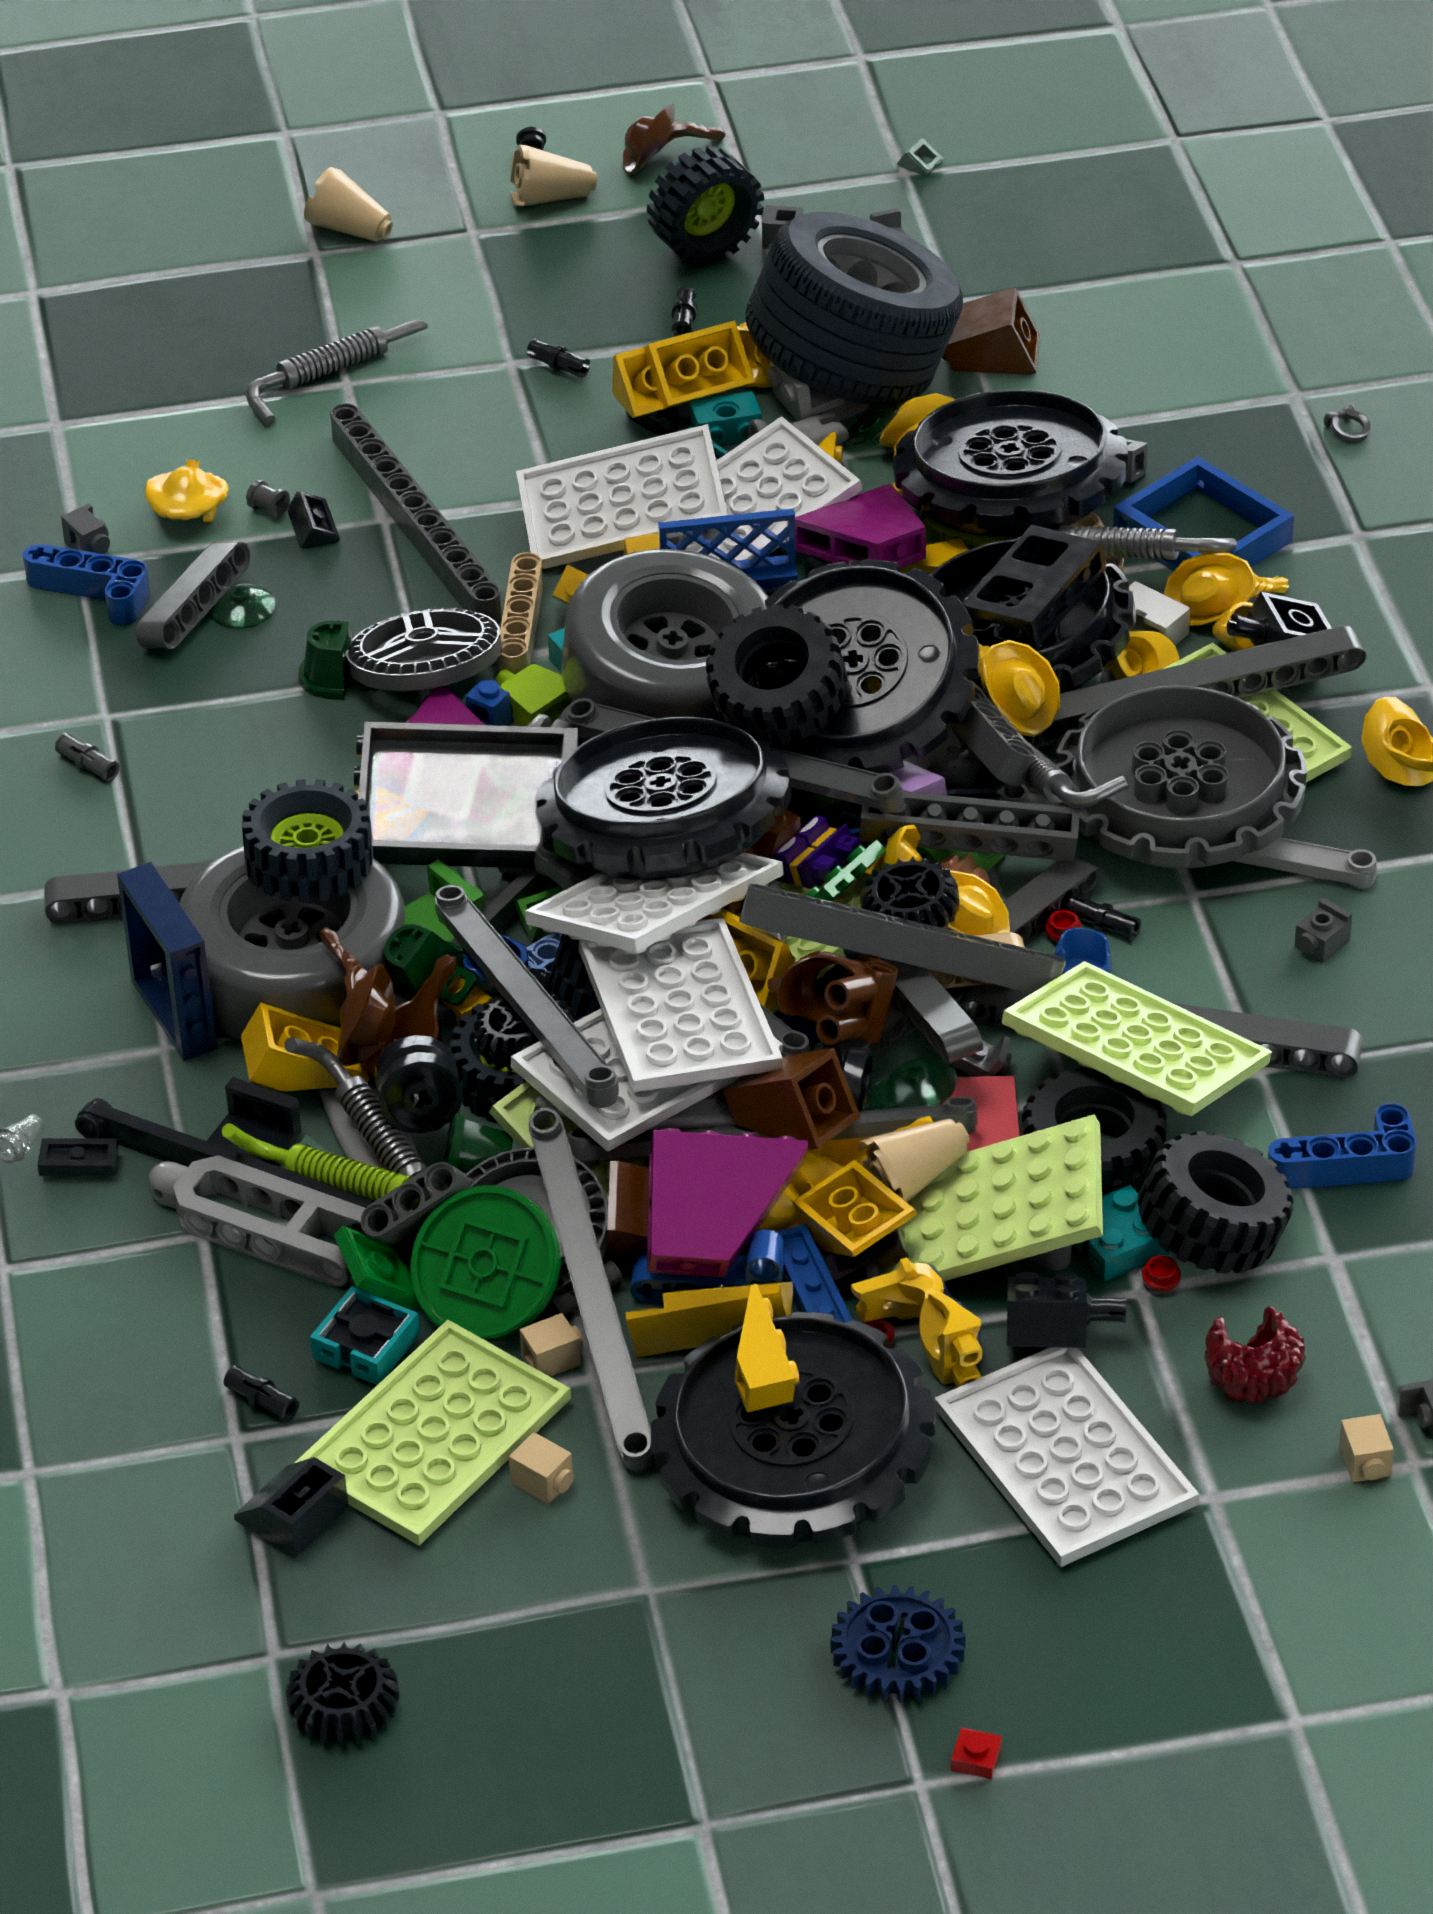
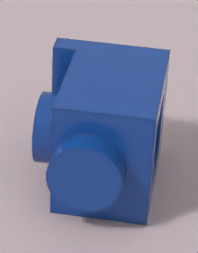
M481 680L465 695L466 707L485 725L510 726L514 722L510 708V692L501 689L498 682Z

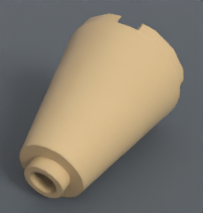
M518 145L519 150L514 152L510 182L515 183L516 192H511L512 203L516 207L589 196L591 190L596 188L597 174L592 172V168L588 164L527 145Z
M330 167L317 179L313 187L318 190L314 198L308 196L305 204L304 219L315 226L375 242L388 237L393 228L391 215L342 170Z
M949 1118L866 1138L859 1142L858 1149L859 1152L866 1149L868 1158L861 1161L863 1167L905 1202H909L967 1153L966 1144L970 1143V1138L962 1123H955Z

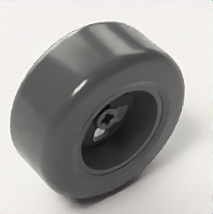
M678 549L643 550L620 556L603 564L580 583L570 600L566 614L561 670L563 683L571 702L580 698H588L596 704L653 718L699 717L725 722L717 712L706 678L708 676L706 672V659L710 656L709 649L714 640H720L719 632L726 625L731 627L734 624L733 619L741 614L747 616L752 613V609L762 607V610H765V600L769 596L751 577L735 566L715 557L693 551ZM646 643L648 648L641 651L635 645ZM697 650H701L708 656L697 658L694 653Z
M241 846L220 856L206 866L191 881L180 899L179 904L205 942L215 1029L232 1039L242 1042L241 1034L260 1002L341 1028L340 1008L347 997L344 981L347 972L344 966L323 943L317 941L318 937H320L319 931L325 927L337 934L343 944V948L350 952V955L354 956L367 972L376 964L383 965L391 977L394 990L398 989L397 977L385 957L384 949L389 936L398 928L406 925L404 901L393 876L374 858L373 865H370L368 876H361V884L356 888L347 885L346 894L338 896L335 892L329 893V900L319 901L318 896H310L309 902H299V896H292L290 901L280 899V892L270 896L264 893L263 885L257 888L252 883V877H248L246 873L244 846ZM264 941L268 942L266 947L257 946Z

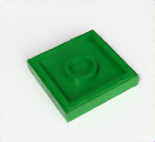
M342 1226L334 1234V1237L356 1287L414 1311L419 1303L413 1290L411 1276L399 1249Z

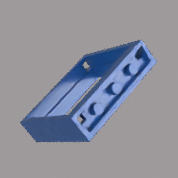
M1198 456L1114 506L1113 528H1144L1145 530L1147 528H1157L1158 530H1166L1167 528L1149 517L1197 488L1260 527L1237 541V548L1234 551L1226 552L1246 560L1250 567L1285 547L1293 539V514ZM1179 551L1176 560L1158 559V557L1155 560L1174 571L1184 560L1202 553Z

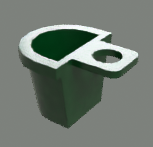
M323 621L312 626L307 632L305 659L299 667V683L306 692L315 697L344 700L347 689L379 690L357 682L348 671L346 654L352 642L349 621Z
M408 924L398 928L389 936L385 944V957L397 977L399 993L407 1001H411L425 980L431 976L436 959L447 954L456 958L455 972L445 983L439 996L440 999L454 1006H459L466 1000L478 983V978L474 973L458 966L467 953L465 949L452 942L443 940L433 931L421 925ZM459 978L465 979V984L459 992L454 994L448 992V988L454 980Z
M460 1106L459 1111L449 1124L447 1146L442 1162H446L467 1173L484 1160L512 1150L513 1138L505 1131L466 1120L465 1115H460ZM452 1176L445 1180L443 1190L450 1187Z

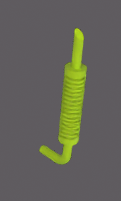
M230 1123L222 1128L223 1137L249 1154L268 1161L284 1164L286 1170L373 1201L380 1199L412 1178L298 1143L293 1145L290 1150L279 1148L246 1134ZM420 1196L413 1201V1204H420Z

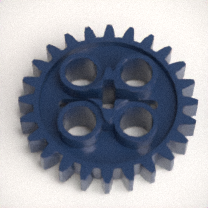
M893 1585L891 1593L885 1594L880 1587H876L875 1597L871 1598L862 1592L860 1593V1605L848 1601L847 1613H837V1624H832L830 1652L833 1654L834 1667H840L841 1679L851 1677L852 1689L859 1688L864 1684L865 1696L867 1697L877 1690L881 1691L882 1701L885 1702L892 1693L897 1695L900 1703H903L905 1693H911L918 1701L921 1699V1690L926 1689L933 1695L936 1694V1682L945 1686L949 1685L950 1674L958 1675L959 1663L964 1662L966 1634L963 1633L962 1620H955V1609L948 1608L944 1610L943 1598L930 1602V1591L926 1590L920 1596H915L914 1586H910L906 1593L903 1594L899 1592L897 1585ZM906 1617L904 1635L899 1640L897 1662L895 1668L890 1670L892 1651L897 1646L899 1624L901 1618Z

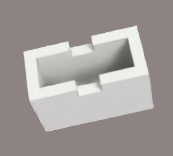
M1135 581L1129 586L1130 591L1133 592L1136 608V623L1129 631L1159 632L1168 637L1174 645H1177L1189 635L1190 607Z

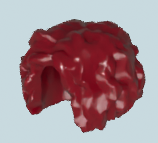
M1268 1306L1264 1309L1263 1323L1257 1327L1256 1334L1250 1338L1246 1346L1233 1342L1228 1337V1328L1224 1323V1318L1221 1316L1213 1321V1325L1205 1338L1207 1350H1205L1204 1359L1206 1360L1208 1374L1211 1378L1209 1382L1211 1385H1215L1226 1392V1398L1236 1402L1247 1401L1250 1404H1254L1257 1401L1262 1403L1266 1397L1277 1398L1288 1392L1289 1388L1296 1384L1298 1380L1296 1374L1303 1367L1306 1359L1304 1338L1299 1336L1298 1329L1295 1326H1290L1289 1321L1283 1317L1282 1311L1277 1312L1273 1306Z

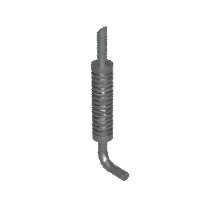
M412 320L386 331H382L379 326H374L342 338L339 341L337 340L328 345L302 353L294 358L277 363V372L258 378L249 385L246 399L263 423L271 425L275 421V416L260 396L266 389L282 384L285 389L289 390L303 383H308L314 379L334 373L337 370L339 371L384 354L388 351V343L428 328V324L421 320Z
M1061 525L1059 528V532L1102 541L1104 556H1112L1113 558H1123L1125 556V558L1138 557L1143 559L1145 557L1146 559H1156L1158 557V559L1176 560L1179 551L1226 553L1237 548V541L1234 538H1180L1177 529L1158 530L1157 528H1147L1145 530L1144 528L1125 529L1124 527H1114L1112 529L1111 527L1099 528L1094 526L1092 528L1091 526L1072 527Z
M1030 744L1035 750L1036 755L1024 780L1051 803L1063 802L1065 805L1074 808L1090 807L1128 789L1126 779L1120 776L1095 789L1074 792L1072 791L1073 783L1071 778Z
M292 1037L286 1040L285 1049L287 1052L314 1059L332 1075L339 1085L335 1091L336 1099L343 1106L347 1115L354 1122V1125L358 1128L371 1149H373V1152L386 1170L414 1177L427 1168L405 1136H403V1133L398 1128L392 1126L385 1118L379 1099H377L363 1077H351L342 1062H339L338 1057L323 1045Z

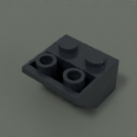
M315 1457L287 1465L234 1514V1520L296 1557L348 1508L345 1475Z

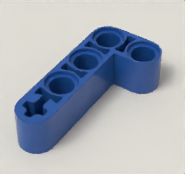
M45 544L31 545L23 552L26 581L30 587L106 600L108 618L113 624L127 625L134 622L150 597L147 567L142 561Z
M1386 1103L1379 1106L1375 1111L1374 1131L1277 1139L1269 1146L1268 1160L1271 1159L1278 1166V1173L1285 1175L1291 1189L1400 1181L1409 1178L1414 1171L1416 1138L1407 1109L1397 1103Z
M765 1229L754 1232L749 1238L747 1256L740 1255L724 1278L647 1273V1252L640 1253L634 1259L630 1287L631 1295L641 1303L664 1304L663 1293L781 1283L784 1278L783 1238L772 1230Z

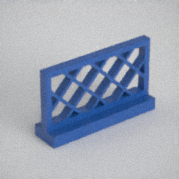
M794 509L658 522L659 549L684 550L695 541L704 547L698 553L705 555L713 553L721 560L746 573L763 590L783 586L792 580L798 582ZM787 521V526L778 535L767 529L774 522ZM749 525L754 528L745 538L734 533L739 526ZM706 529H716L720 532L710 542L700 536ZM682 532L686 535L683 540L674 545L667 540L666 534ZM763 534L771 541L759 550L751 543ZM728 537L737 545L728 553H725L718 546ZM777 546L787 551L785 556H768ZM744 549L755 555L747 560L734 559Z

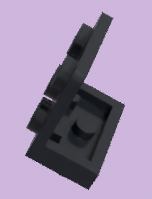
M232 1077L225 1086L228 1114L207 1141L276 1165L277 1162L256 1157L240 1149L237 1145L223 1137L222 1128L230 1123L256 1139L288 1150L302 1131L298 1099L288 1094L279 1093L255 1083Z

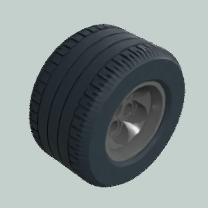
M810 212L787 221L777 231L747 304L745 321L753 342L761 353L775 366L796 380L823 393L844 400L868 405H896L920 396L931 384L962 312L963 295L951 269L936 254L914 239L890 227L865 218L836 212Z

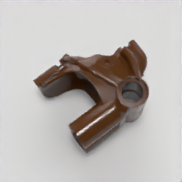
M816 951L791 964L781 976L770 978L767 986L771 992L776 994L779 1012L817 1023L816 1032L818 1038L824 1044L834 1045L851 1039L876 1043L882 1039L889 1011L888 1004L891 1002L898 969L891 964L885 963L879 957L858 952L856 959L852 960L831 952ZM832 964L842 965L849 971L842 979L832 981L826 986L825 998L817 994L815 983L817 975L822 969Z

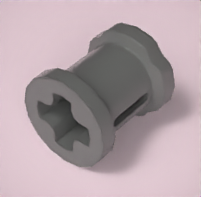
M260 479L250 485L246 494L249 507L265 509L274 518L283 516L289 507V492L284 489L275 490L270 488L268 483Z

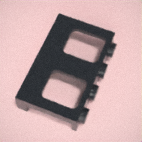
M1031 525L1016 540L1008 552L999 559L993 569L982 578L969 596L963 600L962 604L971 617L974 630L982 621L1022 630L1024 644L1037 650L1106 570L1102 541ZM1040 542L1066 548L1064 553L1051 566L1045 567L1033 564L1042 554ZM1014 585L1032 588L1017 606L1008 607L998 604Z

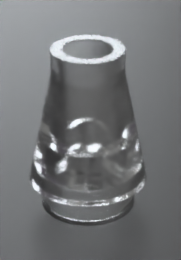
M30 1114L26 1118L0 1129V1159L6 1163L23 1160L39 1135L45 1130L42 1119L35 1114Z

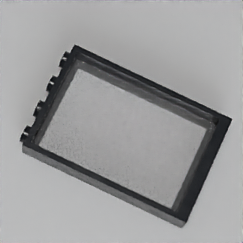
M364 722V734L357 735L356 755L362 757L361 766L354 767V787H359L358 800L363 798L367 803V810L370 811L373 858L380 864L429 865L439 859L446 866L536 869L534 862L535 850L542 838L537 828L535 797L542 782L552 779V771L579 746L578 728Z

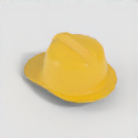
M1129 631L1130 641L1115 660L1108 661L1104 666V670H1111L1114 677L1119 680L1161 670L1180 659L1175 645L1165 635L1154 631Z

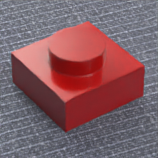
M961 1727L951 1758V1771L992 1779L1002 1749V1736Z

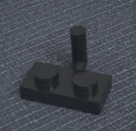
M899 1227L855 1257L836 1253L827 1256L833 1281L840 1291L864 1279L867 1280L880 1276V1271L896 1265L900 1262V1259L909 1258L904 1237Z

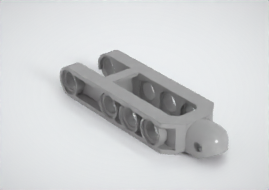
M219 1155L193 1161L189 1167L169 1161L158 1163L151 1169L149 1174V1187L153 1198L160 1204L176 1209L183 1232L331 1286H344L351 1278V1274L339 1246L317 1239L320 1234L335 1238L334 1234L342 1226L369 1236L360 1227L364 1207ZM156 1189L159 1190L163 1195H159ZM219 1193L241 1201L243 1206L249 1207V1205L274 1213L276 1218L281 1219L285 1217L291 1220L284 1227L206 1199L203 1196ZM198 1215L202 1216L207 1222L200 1219ZM383 1221L380 1223V1231L385 1228ZM231 1227L235 1228L240 1234L233 1231ZM263 1238H265V1239L268 1240L270 1243H272L273 1246H271V1245H269L267 1242H265ZM330 1262L335 1264L340 1270L334 1268Z

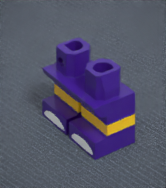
M815 815L796 833L797 836L793 835L774 853L776 860L782 861L783 876L781 878L783 883L813 889L816 885L820 887L825 882L823 879L838 865L843 868V865L847 862L846 858L862 844L860 838L851 836L847 824H843L839 829L829 827L827 818Z

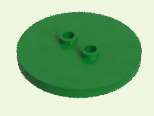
M493 1185L476 1186L459 1191L445 1199L429 1214L415 1239L411 1255L410 1272L416 1299L425 1314L438 1327L447 1320H450L487 1342L510 1337L520 1332L521 1328L529 1326L535 1321L552 1298L560 1273V1245L554 1226L546 1213L535 1202L521 1193L509 1188Z

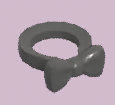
M1351 403L1335 412L1326 413L1324 417V425L1326 427L1331 425L1335 436L1346 442L1356 443L1363 441L1367 438L1371 429L1368 418L1363 413L1354 410V406ZM1342 418L1353 419L1361 424L1363 431L1355 435L1347 434L1340 429L1338 422Z

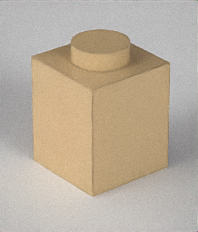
M563 1313L520 1329L521 1356L526 1364L550 1377L581 1365L580 1348L584 1346L582 1335L576 1325L571 1326Z
M1381 1414L1341 1420L1339 1449L1351 1481L1359 1482L1390 1477L1394 1449Z
M535 1432L509 1456L511 1483L548 1505L560 1493L566 1492L573 1482L572 1453Z

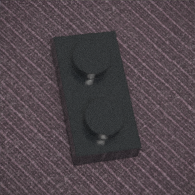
M42 1138L37 1164L39 1176H115L119 1150L118 1141L115 1138Z

